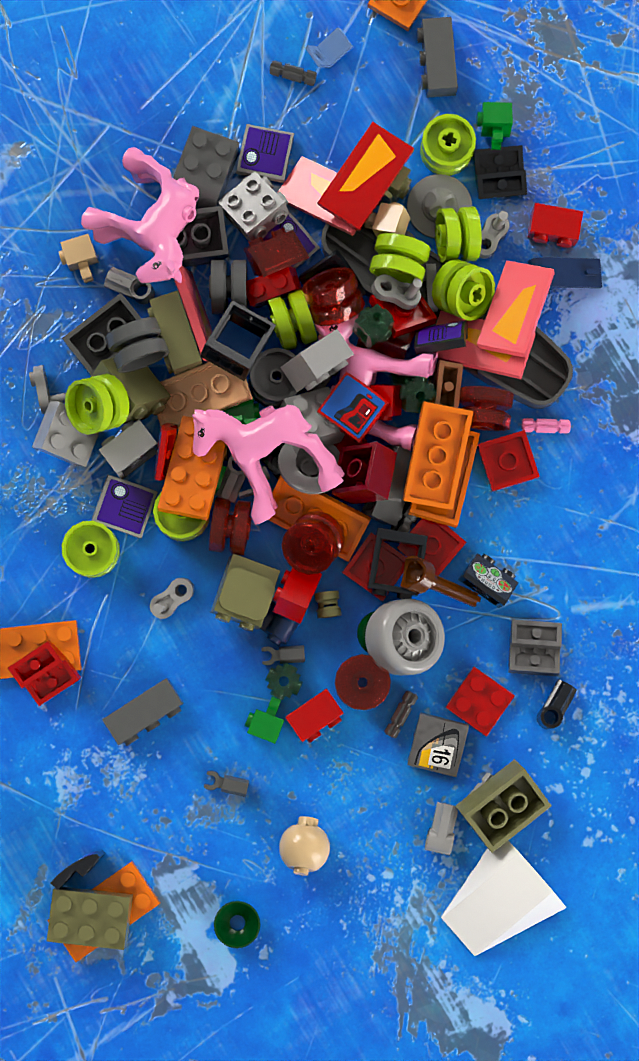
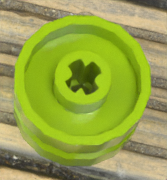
M443 114L431 120L423 131L420 155L425 166L435 174L448 176L459 174L468 166L475 150L476 136L473 127L466 119L455 114Z
M460 207L457 213L454 208L438 209L435 219V242L437 254L442 263L458 259L459 256L463 261H477L480 257L482 231L476 207Z
M379 234L374 248L378 255L372 257L369 271L377 277L383 274L390 275L403 283L411 284L415 278L423 282L425 269L421 264L428 261L431 250L429 245L416 238L401 234Z
M460 259L449 260L442 265L432 284V298L436 307L439 310L468 321L476 320L485 314L495 294V281L491 272L488 269Z
M301 289L288 293L287 300L290 309H287L284 300L280 296L267 300L271 314L270 319L276 325L274 331L283 349L292 350L297 347L295 332H298L300 340L305 345L317 341L314 323Z
M102 374L76 380L69 385L65 394V408L71 424L79 432L89 435L120 427L126 422L129 414V398L125 387L119 379L110 374Z
M161 493L155 500L153 514L156 524L164 535L172 540L185 542L194 540L203 534L209 524V518L206 521L160 512L157 508Z
M82 521L72 526L65 534L62 542V556L67 566L79 575L88 578L102 577L110 573L117 565L120 557V544L115 534L104 524L96 521ZM92 544L95 547L94 552L87 553L86 550Z

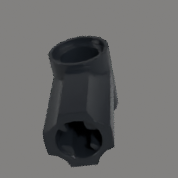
M557 679L545 704L537 714L538 724L544 729L558 727L562 723L563 716L577 689ZM546 711H552L556 719L552 725L544 720Z

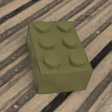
M178 290L150 299L151 307L147 308L149 316L157 319L161 329V333L157 338L165 340L170 352L164 357L169 374L174 373L176 376L202 365L203 363Z
M515 759L455 805L491 853L552 806L527 771Z
M61 887L59 890L54 888L47 942L124 950L128 942L133 894Z

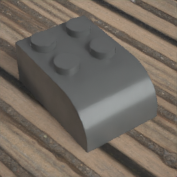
M192 126L173 178L175 180L185 178L187 183L199 189L196 209L219 206L218 201L224 195L240 152L239 142Z
M222 206L196 209L194 220L188 222L176 238L183 252V267L210 264L211 260H224L229 256Z
M120 293L62 339L92 376L101 360L114 358L117 354L109 350L105 340L106 335L124 324L142 318L123 294Z

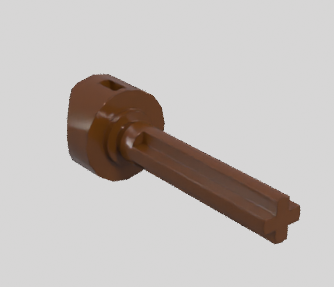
M414 555L405 559L400 585L402 588L418 594L432 589L472 607H476L477 602L481 601L478 593L435 575V568L431 562Z

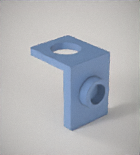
M336 28L318 46L307 45L305 49L318 67L330 68L352 49L353 45L341 28Z

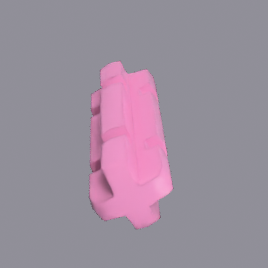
M524 418L522 420V431L525 430V432H532L534 430L536 433H555L559 431V433L567 434L571 428V423L568 419H560L559 421L557 419H537L535 421L533 418Z

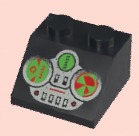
M484 553L482 556L476 554L458 580L497 608L505 606L519 583L514 580L516 576L506 568L502 570L494 565L495 561Z

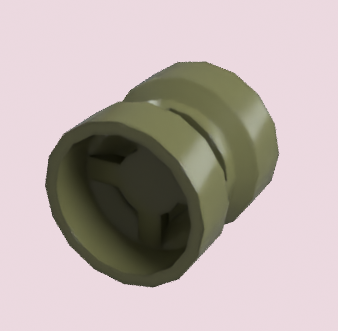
M339 591L314 593L315 601L318 603L317 619L342 616L341 608L338 606Z

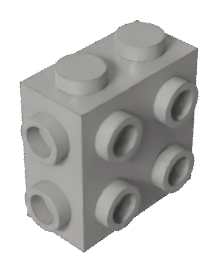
M256 172L243 178L239 185L225 193L218 201L219 206L223 207L225 217L252 245L258 240L263 239L276 225L283 223L290 214L286 206L288 204L286 197L280 191L276 193L268 178L265 176L261 178Z

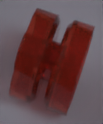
M330 269L313 276L303 285L302 292L307 304L310 305L309 311L315 324L319 326L340 324L357 316L364 309L365 302L360 290L357 289L358 282L352 269Z
M485 386L461 387L459 403L466 406L462 409L474 411L470 429L483 431L510 430L511 415L505 411L513 406L514 394L512 392Z
M216 497L210 530L209 551L222 553L225 550L227 538H230L231 554L245 555L247 540H249L252 518L250 516L252 502L238 500L235 504L234 514L230 515V499Z
M320 511L308 512L299 517L283 536V555L289 565L298 572L308 575L319 574L328 569L343 550L345 542L344 532L338 521L331 515Z
M370 655L352 656L343 662L336 672L334 682L336 693L341 701L352 709L367 710L375 708L385 700L389 693L391 684L389 671L381 667V670L375 664L377 662ZM359 678H366L367 685L360 687L358 685Z

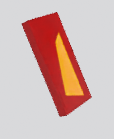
M372 122L317 202V205L355 230L360 231L414 152V148Z

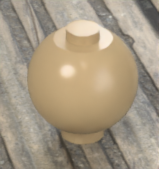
M300 816L298 824L286 829L280 839L279 852L281 859L288 868L294 870L293 874L308 876L309 872L320 869L328 859L330 852L329 839L326 833L318 827L319 820L316 818Z

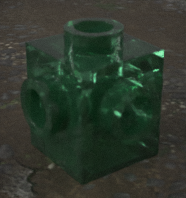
M377 303L372 308L366 307L360 312L358 318L354 321L352 331L369 349L379 341L383 343L392 335L393 317L387 309H382Z
M412 376V379L405 378L404 385L401 384L399 399L402 400L401 408L405 412L420 413L423 401L431 403L436 401L437 389L425 377Z
M284 663L283 667L277 665L276 669L271 667L265 679L266 682H269L267 688L272 689L270 695L284 700L285 696L290 698L292 694L297 696L303 683L299 680L301 675L297 674L298 668L288 663ZM285 676L289 679L287 686L279 684L281 677Z

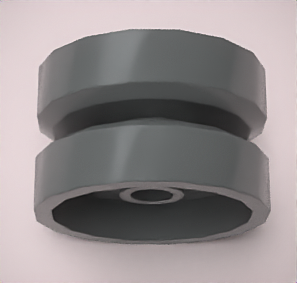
M211 260L209 297L211 299L212 314H224L228 308V299L247 307L246 260H233L231 275H227V263L225 260Z
M148 317L129 322L106 335L105 340L109 350L117 353L113 360L119 373L142 369L160 361L170 353L165 340L157 338L161 333V329L156 318Z
M281 348L267 349L260 354L250 371L248 385L255 401L264 407L273 406L274 409L280 408L283 399L299 395L300 391L296 392L280 368L294 358L295 354Z

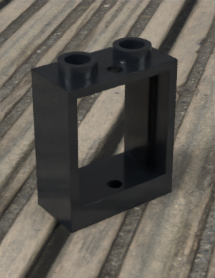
M232 300L205 343L200 357L245 381L271 338L276 325L268 318L259 316L245 305L238 304ZM229 321L261 338L249 359L217 341Z
M378 528L367 589H372V594L387 596V592L396 593L398 599H412V596L417 597L418 593L405 588L375 583L382 541L417 546V556L424 559L428 536Z

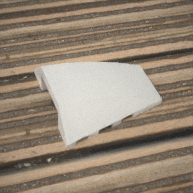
M507 841L493 853L486 849L474 870L471 871L441 918L470 952L476 956L565 909L566 906L520 852Z

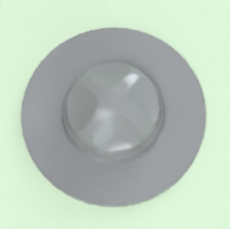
M442 174L430 175L420 180L412 188L407 201V213L410 216L412 225L423 235L434 239L435 219L438 209L454 208L457 213L460 207H472L471 196L467 188L456 178Z
M285 443L278 456V469L284 481L302 493H326L322 492L319 486V468L313 457L307 452L296 455L293 446ZM334 445L325 447L335 457L338 465L339 450Z

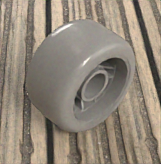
M401 599L387 602L375 610L366 627L365 642L371 659L381 670L399 676L415 675L427 671L438 661L444 648L445 633L440 617L428 604L416 599Z

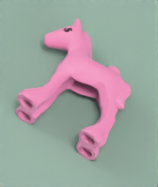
M135 147L129 148L122 159L123 167L132 174L136 183L157 182L160 184L161 195L157 202L147 210L141 221L128 220L110 212L88 207L82 215L81 224L83 228L93 230V238L98 243L107 244L114 240L125 238L133 241L143 250L153 252L155 254L154 257L136 272V276L141 283L170 280L171 278L178 283H182V275L179 268L182 266L183 252L176 238L186 224L192 222L196 216V202L199 198V189L187 183L185 178H179L178 180L172 178L170 170L160 165L152 156L145 155Z
M355 311L330 320L321 321L320 323H314L316 330L319 332V340L338 329L354 355L346 359L349 364L340 370L339 381L346 371L368 387L375 384L377 372L428 378L435 371L438 360V353L435 352L423 353L411 360H403L389 357L373 349L361 348L351 344L349 337L360 324V316ZM332 385L330 391H332L336 385ZM377 420L368 434L381 438L391 445L401 446L406 450L412 451L418 425L410 424L398 428L387 425L382 420Z
M286 405L276 410L273 406H269L259 412L260 418L246 425L218 409L195 410V414H192L194 418L193 453L199 457L206 455L217 440H222L228 446L235 463L248 478L253 489L254 502L251 517L255 525L270 519L276 514L275 509L278 505L273 497L269 482L261 469L259 459L266 457L281 443L302 448L313 457L319 468L318 483L322 492L329 491L344 481L342 477L345 473L337 465L335 457L324 447L317 434L307 432L311 429L312 425L303 418L300 409L296 406Z

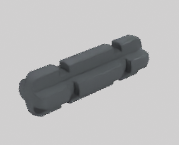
M275 60L270 65L269 71L271 75L278 77L282 75V78L299 83L304 81V84L314 86L317 73L315 71L307 70L306 72L304 68L290 64L282 65V62Z
M410 691L405 692L402 697V703H399L391 718V724L388 723L385 729V733L390 737L396 738L398 736L400 726L403 727L412 710L411 706L418 699L416 694Z

